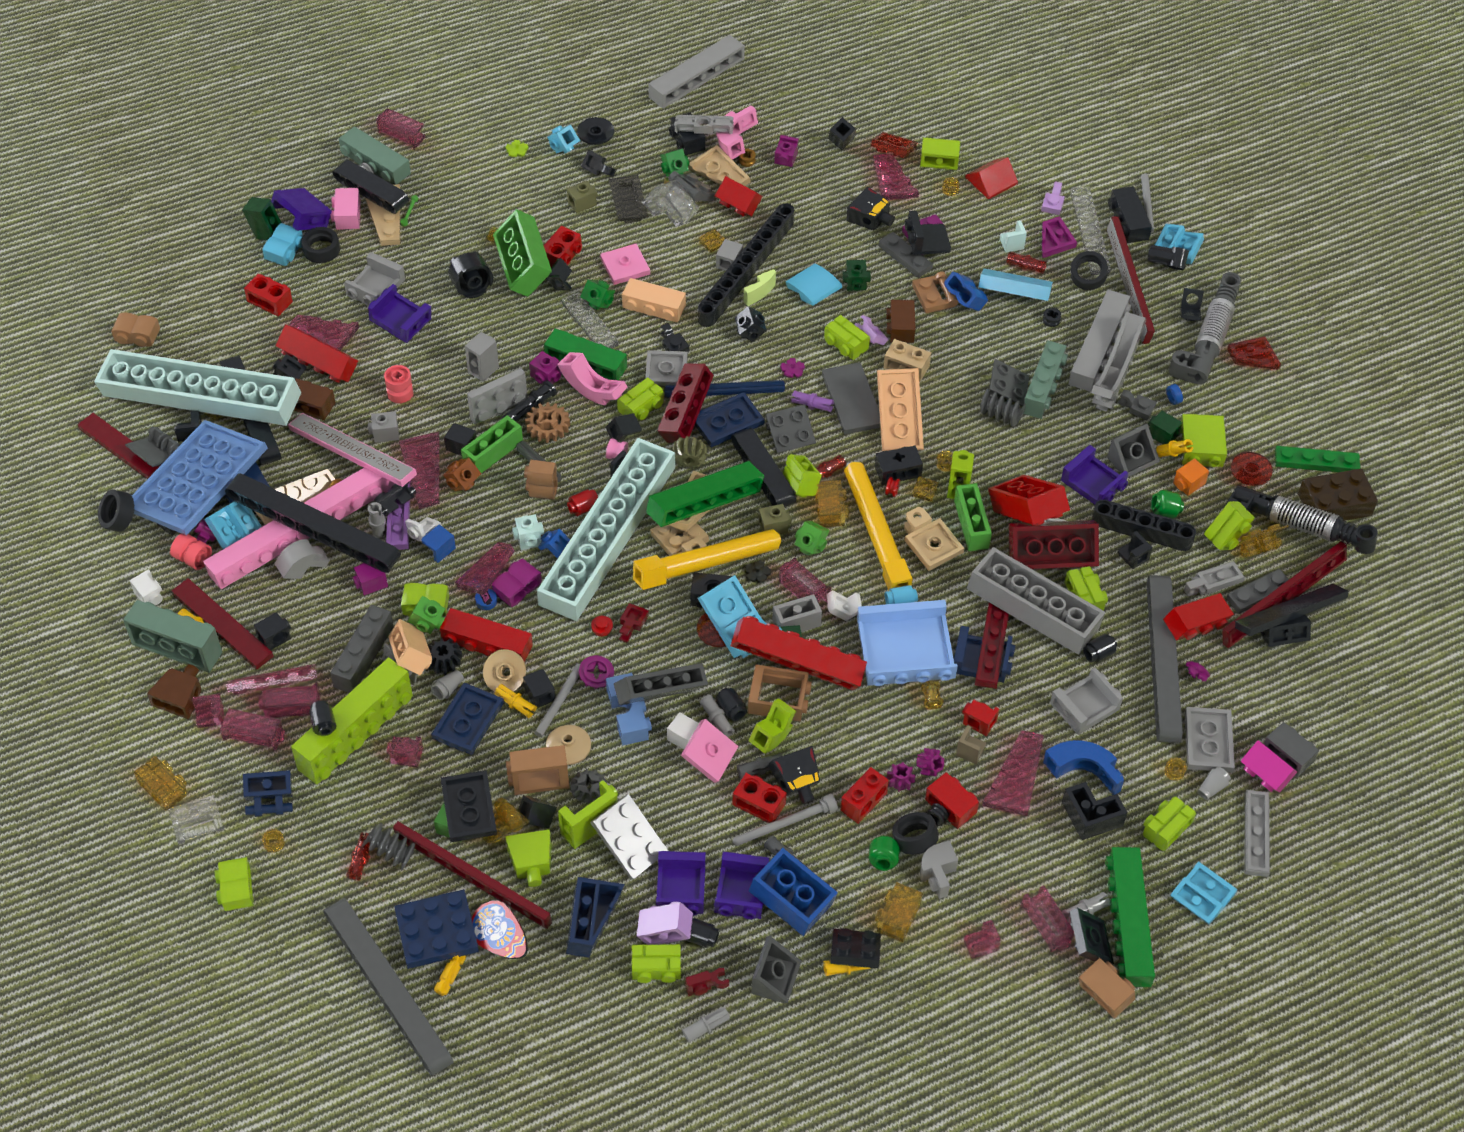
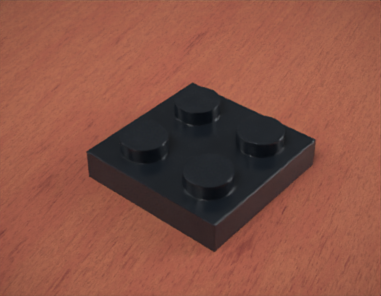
M1078 907L1070 910V924L1074 931L1076 939L1075 948L1079 955L1094 962L1100 958L1105 963L1108 961L1113 965L1114 961L1105 921Z
M833 928L830 964L879 969L881 933Z

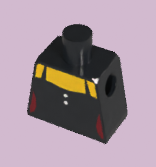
M867 186L847 207L846 221L870 230H876L881 223L890 227L895 220V216L889 214L890 202Z
M813 746L773 759L768 764L780 787L787 792L786 796L798 793L802 805L815 800L811 788L820 783V776Z

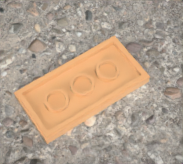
M918 368L877 370L882 451L915 445L918 451L924 450Z

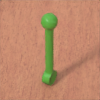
M416 195L411 196V203L405 217L400 220V224L403 227L408 225V217L415 202L418 201Z

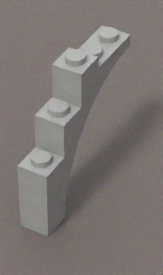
M1128 312L1125 313L1107 364L1091 391L1094 394L1092 403L1096 404L1095 408L1106 412L1108 408H1114L1120 387L1123 386L1129 365L1132 364L1146 322L1145 317Z

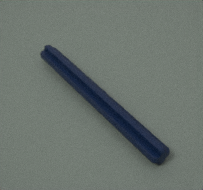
M784 380L711 383L706 396L733 395L743 392L745 394L784 392L785 382ZM676 385L665 386L666 398H671Z

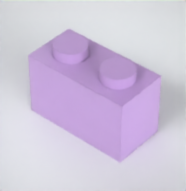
M671 902L669 905L652 906L649 909L640 910L637 937L647 945H660L690 939L693 912L681 902Z

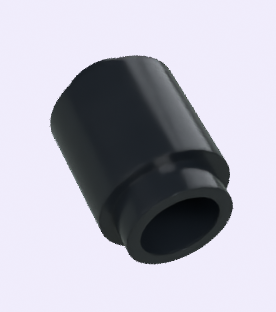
M1103 634L1088 642L1083 648V653L1090 663L1099 662L1116 653L1117 642L1113 636Z
M724 688L718 693L716 703L724 710L728 719L734 722L739 721L747 714L746 704L734 688Z
M326 701L314 702L310 706L309 711L313 731L317 735L328 736L336 729L332 707Z
M692 918L690 939L685 941L708 948V946L714 948L720 929L715 928L713 924Z

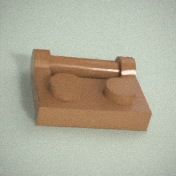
M943 271L938 272L934 276L913 280L912 287L925 313L952 308L959 304L956 295L950 293L945 287L944 282L947 279V275ZM936 285H941L947 299L942 300Z

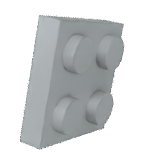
M647 350L645 379L647 377L660 387L676 385L684 363H687L688 352Z

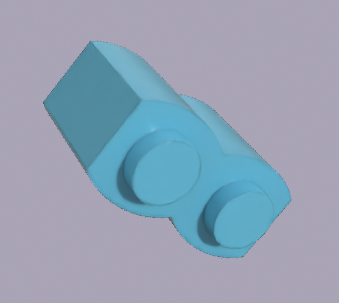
M280 223L273 232L272 237L267 240L263 247L264 259L283 266L293 261L295 252L302 247V230L297 231L291 226Z

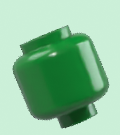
M1160 490L1151 499V509L1154 511V514L1174 519L1179 513H1182L1184 502L1179 493Z
M879 836L873 839L869 847L870 864L880 871H888L897 866L900 854L897 841L889 836Z

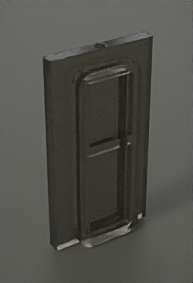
M633 175L609 179L618 222L632 223L639 222L642 218H648L639 176Z

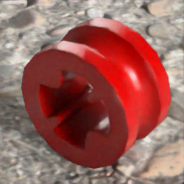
M889 477L885 495L892 494L893 497H896L900 479L893 480L892 477Z

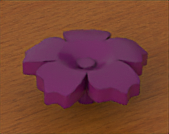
M790 358L786 363H782L780 368L784 372V376L788 378L795 376L798 378L802 376L805 365L800 361L796 363L795 358Z
M1187 661L1188 673L1193 678L1198 677L1202 682H1206L1210 677L1208 670L1197 662Z

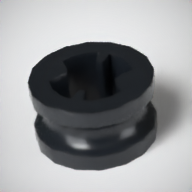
M1048 308L1044 311L1043 323L1046 326L1056 327L1060 324V310Z
M933 803L931 809L926 811L927 814L933 817L937 826H942L944 820L949 818L948 811L937 803Z

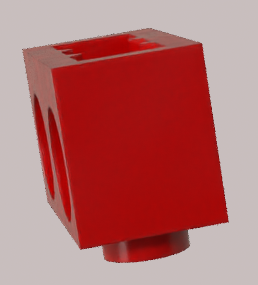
M561 226L544 244L550 267L554 265L558 258H562L567 265L570 264L571 259L576 254H579L582 249L581 234L564 226Z
M259 273L244 287L247 302L278 317L293 302L291 290L287 285L280 284L270 277H265Z
M870 767L842 796L840 811L859 824L887 794L889 780Z
M745 773L733 792L732 805L771 823L777 819L786 805L787 792L777 785L772 786L764 782L759 776Z

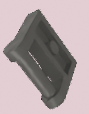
M676 171L669 175L668 180L689 193L694 201H714L716 193L711 190L709 185L700 182L696 175L692 173L679 174Z

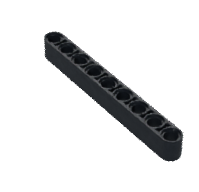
M783 203L776 208L699 303L698 323L701 326L711 327L716 323L794 224V207L791 204Z
M238 473L225 489V494L233 501L381 572L389 573L401 557L400 551L393 545L244 474Z

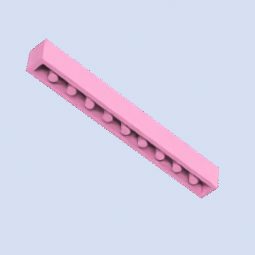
M363 468L304 503L341 520L372 502L382 492L387 493L395 483ZM273 520L207 558L203 563L210 578L220 589H223L278 557L290 544L310 537Z

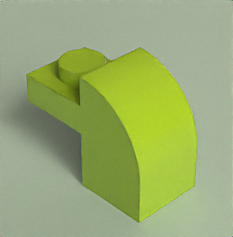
M776 699L767 717L755 725L749 742L765 754L772 751L789 734L793 727L791 721L796 711L781 699Z

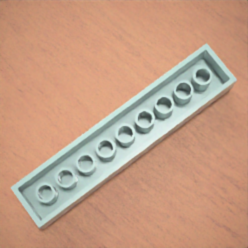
M110 349L94 381L102 395L106 397L192 411L199 410V412L284 426H287L302 393L292 377Z
M637 438L538 588L539 606L574 621L579 619L645 516L649 496L661 491L675 469V452Z

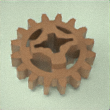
M549 402L546 403V406L538 404V409L532 407V413L527 412V419H525L527 433H531L532 439L538 437V442L542 441V439H545L546 443H549L550 439L556 442L558 436L564 438V432H569V413L564 412V407L558 409L556 403L553 406H550Z

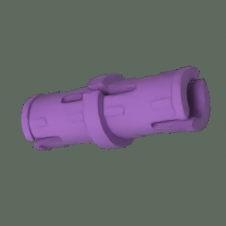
M796 390L792 394L794 398H791L792 403L805 404V406L812 410L817 408L831 412L833 406H831V404L834 405L833 399L818 397L815 393L810 395Z

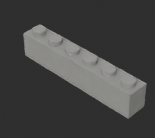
M726 36L648 84L649 98L664 109L744 60V45L733 36Z
M1107 290L1071 370L1068 385L1092 391L1093 385L1097 383L1101 376L1100 371H1103L1108 360L1106 357H1110L1113 349L1112 344L1117 339L1118 330L1121 328L1125 313H1130L1132 307L1129 304L1130 296Z

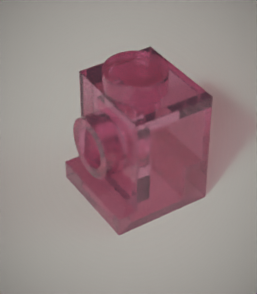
M417 736L416 740H413L409 737H393L392 741H389L387 745V754L390 756L391 764L418 768L423 752L422 738Z

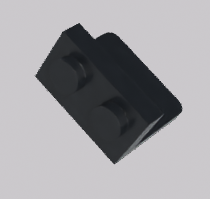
M909 211L908 219H905V230L908 233V240L913 254L950 253L951 245L945 225H921L917 211Z

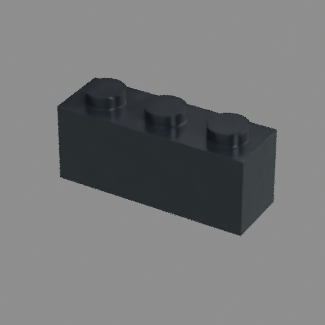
M1134 186L1113 189L1111 197L1108 199V206L1113 210L1114 216H1118L1127 244L1149 240L1152 225Z

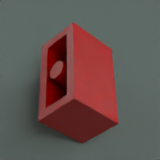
M725 176L715 194V197L720 199V204L727 208L730 205L735 207L734 211L742 216H745V214L753 216L763 197Z
M947 772L926 789L925 800L930 805L937 803L943 806L949 813L947 820L957 829L977 814L979 805L977 797L972 792H968L961 786L957 778L951 777Z

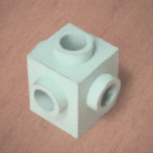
M536 514L515 518L516 527H513L512 531L514 540L519 541L520 549L525 550L538 547L541 543V535L544 534L542 522L537 521Z

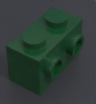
M251 197L242 209L256 239L268 240L272 237L276 227L282 223L271 199Z

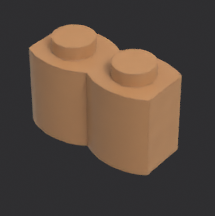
M119 313L111 332L114 341L120 344L134 343L140 347H150L158 335L160 325L158 319L152 316Z
M530 460L529 465L525 466L524 478H527L525 489L529 491L530 497L555 500L558 489L556 463Z

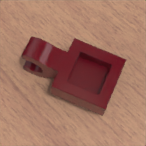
M631 603L628 604L620 618V624L623 625L619 631L622 634L619 638L620 641L628 643L633 630H641L649 616V610Z
M718 968L711 973L707 970L685 977V989L688 996L703 995L711 989V986L719 989L727 988L729 986V979L723 981L718 979L719 976L725 975V969Z

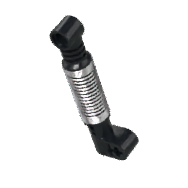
M1237 485L1227 503L1238 501L1250 513L1255 512L1264 515L1270 521L1279 522V524L1286 525L1287 527L1290 526V528H1297L1301 532L1311 533L1312 536L1315 534L1316 537L1319 536V538L1322 537L1331 542H1346V544L1354 546L1355 550L1361 554H1370L1376 549L1378 531L1374 526L1362 524L1357 527L1356 524L1347 523L1339 515L1332 514L1331 512L1328 513L1324 510L1321 511L1306 504L1303 505V503L1289 500L1283 496H1271Z

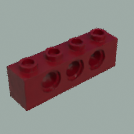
M684 363L657 430L667 443H674L681 437L686 438V436L690 437L714 377L706 364Z

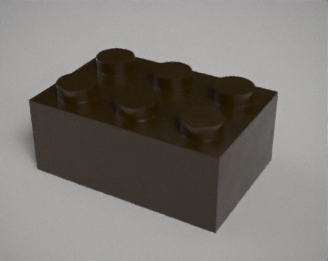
M1362 468L1305 478L1302 480L1298 492L1303 505L1306 504L1321 511L1324 510L1325 512L1343 517L1344 521L1372 516L1378 502Z

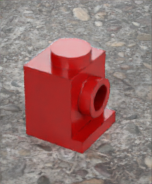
M973 700L972 703L968 702L962 711V714H964L963 724L971 726V729L987 736L997 722L999 708L995 707L993 710L987 704Z

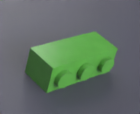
M508 415L462 448V459L470 458L478 470L483 473L516 448L517 443L523 440L522 426Z
M977 483L956 486L954 502L968 551L989 549L992 533Z

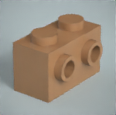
M1099 958L1079 976V984L1115 1019L1135 1000V987L1128 979L1120 978L1116 974V968L1107 961L1105 963Z

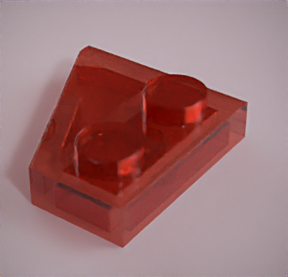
M1265 336L1228 344L1227 350L1235 364L1274 370L1280 369L1281 363Z

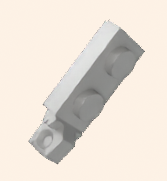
M1232 561L1198 572L1192 578V581L1186 582L1184 591L1187 596L1198 593L1204 595L1242 583L1245 577L1236 563Z

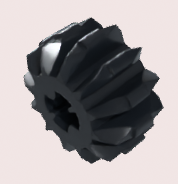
M441 637L440 642L432 640V646H428L432 656L429 670H434L436 675L440 672L446 675L447 671L453 672L456 670L455 667H460L463 656L458 643H453L451 638L444 641Z

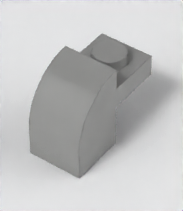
M302 539L287 546L274 564L283 578L301 579L308 567H326L330 560L320 546H311L307 539Z
M950 840L928 848L921 862V882L928 880L931 890L933 892L936 891L939 899L947 897L950 885L945 874L957 870L958 858Z

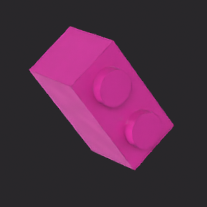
M1259 740L1241 760L1246 765L1243 769L1252 777H1255L1257 774L1263 779L1261 784L1270 792L1275 789L1280 793L1297 773L1294 768Z

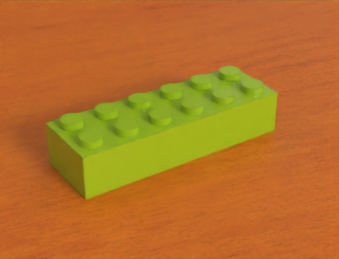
M388 657L332 708L336 729L330 735H317L314 733L313 727H311L291 746L297 770L316 785L322 780L327 779L331 772L338 765L343 764L354 750L359 749L370 735H374L386 720L393 718L400 707L409 703L413 694L408 671Z

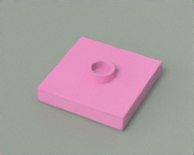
M637 244L600 254V259L614 285L629 281L630 278L637 279L650 275V268Z
M703 719L697 726L681 756L712 782L716 783L719 782L738 745L709 721Z

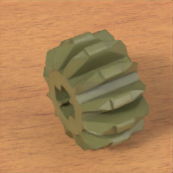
M686 436V438L681 437L678 441L674 442L672 451L675 452V462L677 465L693 469L694 466L700 467L701 464L705 463L707 448L703 440Z

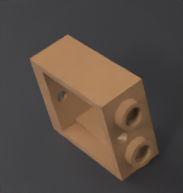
M755 665L748 700V714L768 715L773 702L760 701L763 683L800 688L797 706H789L796 711L792 720L801 722L802 713L807 714L808 700H805V697L811 693L812 682L808 681L809 672Z
M565 745L509 752L510 761H506L509 787H514L515 795L569 788Z

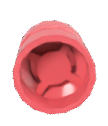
M403 365L389 367L384 373L388 399L394 403L409 401L413 396L410 370Z
M179 534L171 545L170 554L193 569L201 570L205 567L203 561L211 557L212 548L200 540L197 541L195 537L189 534L187 536Z

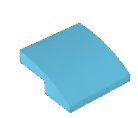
M1165 224L1155 245L1167 248L1180 247L1189 250L1186 264L1192 265L1204 241L1203 233L1185 232L1183 225Z
M817 264L811 265L786 281L787 288L799 293L800 299L810 305L817 304L842 288V284L836 277Z
M235 501L204 519L222 549L262 527L250 508Z
M1198 861L1170 896L1207 924H1210L1230 902L1238 889Z

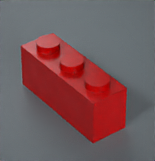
M1218 593L1174 607L1163 620L1176 641L1184 638L1189 640L1199 633L1205 635L1214 628H1217V630L1224 628L1229 624L1228 620L1234 613L1222 594Z

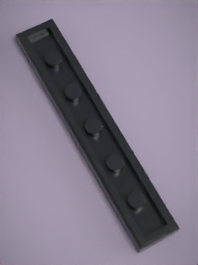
M1332 583L1235 621V628L1252 636L1348 598L1349 591Z

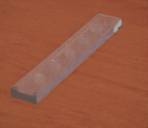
M1071 187L1070 194L1084 250L1100 253L1107 261L1108 274H1110L1111 268L1090 187ZM1088 262L1090 274L1099 275L1101 273L1100 266L1094 262Z

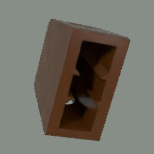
M188 664L183 672L173 668L169 669L147 693L151 706L189 720L201 693V686L196 677L199 672L198 668Z

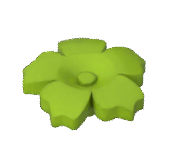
M516 139L514 142H511L512 145L507 144L505 146L508 155L511 157H523L529 148L528 144H520V140Z

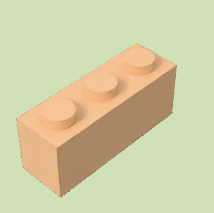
M633 278L629 279L622 293V308L677 323L686 307L685 292Z
M399 619L388 636L396 663L421 676L424 669H428L432 662V656L424 633L418 630L416 626Z

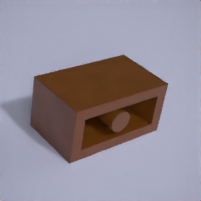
M891 300L890 308H886V319L890 320L886 325V334H890V343L894 339L901 342L914 343L916 330L915 300Z
M296 378L295 381L302 393L293 411L325 420L336 403L333 390Z

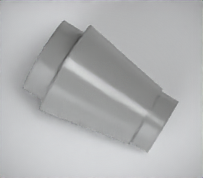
M455 670L434 680L431 691L439 700L448 699L464 680V677L460 671Z
M1221 767L1211 769L1197 792L1203 799L1208 800L1227 787L1231 777Z

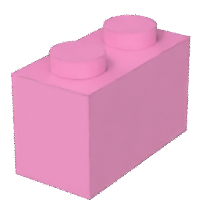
M358 188L335 189V197H332V208L334 210L331 213V221L335 222L336 230L360 229L361 200Z

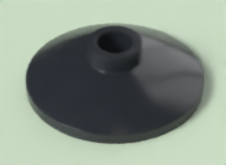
M592 117L579 124L577 134L587 144L600 145L612 139L614 136V126L607 119Z

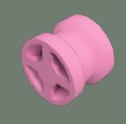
M611 438L607 446L606 458H615L622 450L627 455L628 442L623 441L620 443L616 439Z

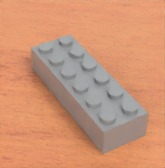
M994 547L972 571L967 586L969 591L1078 655L1099 630L1106 613Z

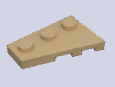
M718 145L691 161L688 166L689 170L720 185L725 176L744 186L751 183L750 177Z

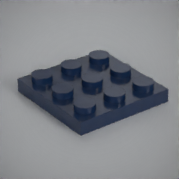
M464 889L394 906L407 969L452 959L454 956L460 957L479 952Z

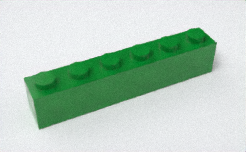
M750 461L650 495L646 513L660 527H664L760 492L764 475Z
M1112 847L1110 855L1106 856L1105 863L1106 870H1110L1108 891H1112L1113 898L1110 899V911L1115 914V920L1112 922L1113 934H1117L1115 955L1119 956L1120 963L1117 964V975L1122 979H1128L1134 987H1152L1155 979L1141 850L1140 847Z

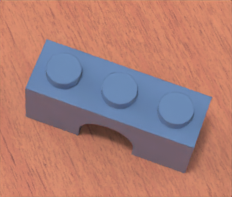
M632 673L606 678V689L611 708L625 707L629 709L624 714L616 715L617 729L622 746L649 740L648 731L652 730L649 717L645 718L644 712H646L645 701L619 705L614 683L625 677L633 676Z

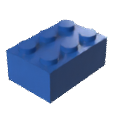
M784 848L754 877L749 888V892L802 936L831 907L838 894L836 890Z

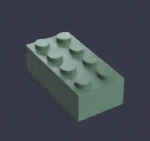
M136 600L123 619L132 645L187 665H194L210 673L223 653L216 629L211 624L195 621L190 616H181L170 609L156 607L151 602Z

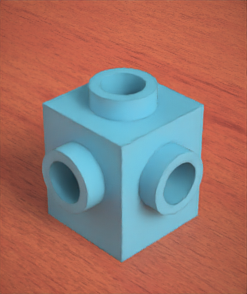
M571 124L565 127L557 126L551 130L552 134L547 137L551 148L556 153L562 151L567 153L574 149L573 145L580 141Z

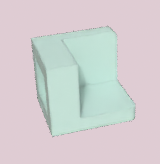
M1021 220L1016 222L1015 231L1000 234V241L1006 253L1024 249L1027 233Z

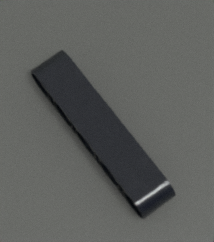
M348 159L344 160L332 171L334 178L347 188H358L361 196L393 214H396L409 202V198L403 190Z
M749 427L732 434L733 446L743 462L750 461L764 475L761 489L771 505L783 504L784 507L796 503L794 490L753 428Z
M1099 500L1094 505L1092 520L1099 523L1100 528L1132 536V533L1137 531L1146 541L1180 551H1188L1193 546L1196 529L1191 524L1108 500Z

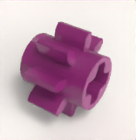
M202 518L194 529V532L198 534L196 539L204 543L207 540L214 542L216 537Z
M924 748V752L918 754L916 766L922 769L920 774L936 777L937 772L943 770L945 758L939 755L940 750Z
M904 762L898 765L892 764L891 771H887L886 777L890 780L889 787H894L898 792L904 789L910 790L911 783L915 782V775L912 774L913 767H908Z

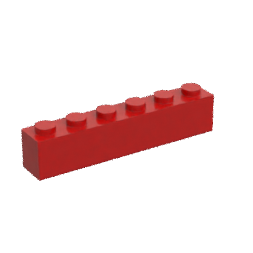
M752 616L743 617L737 622L731 647L797 671L809 672L808 675L852 691L861 686L867 661L861 660L860 656L842 653L839 648L834 646L826 647L820 645V642L815 639L801 638L798 633L793 631L785 632L779 630V627L774 624L760 623L757 618Z

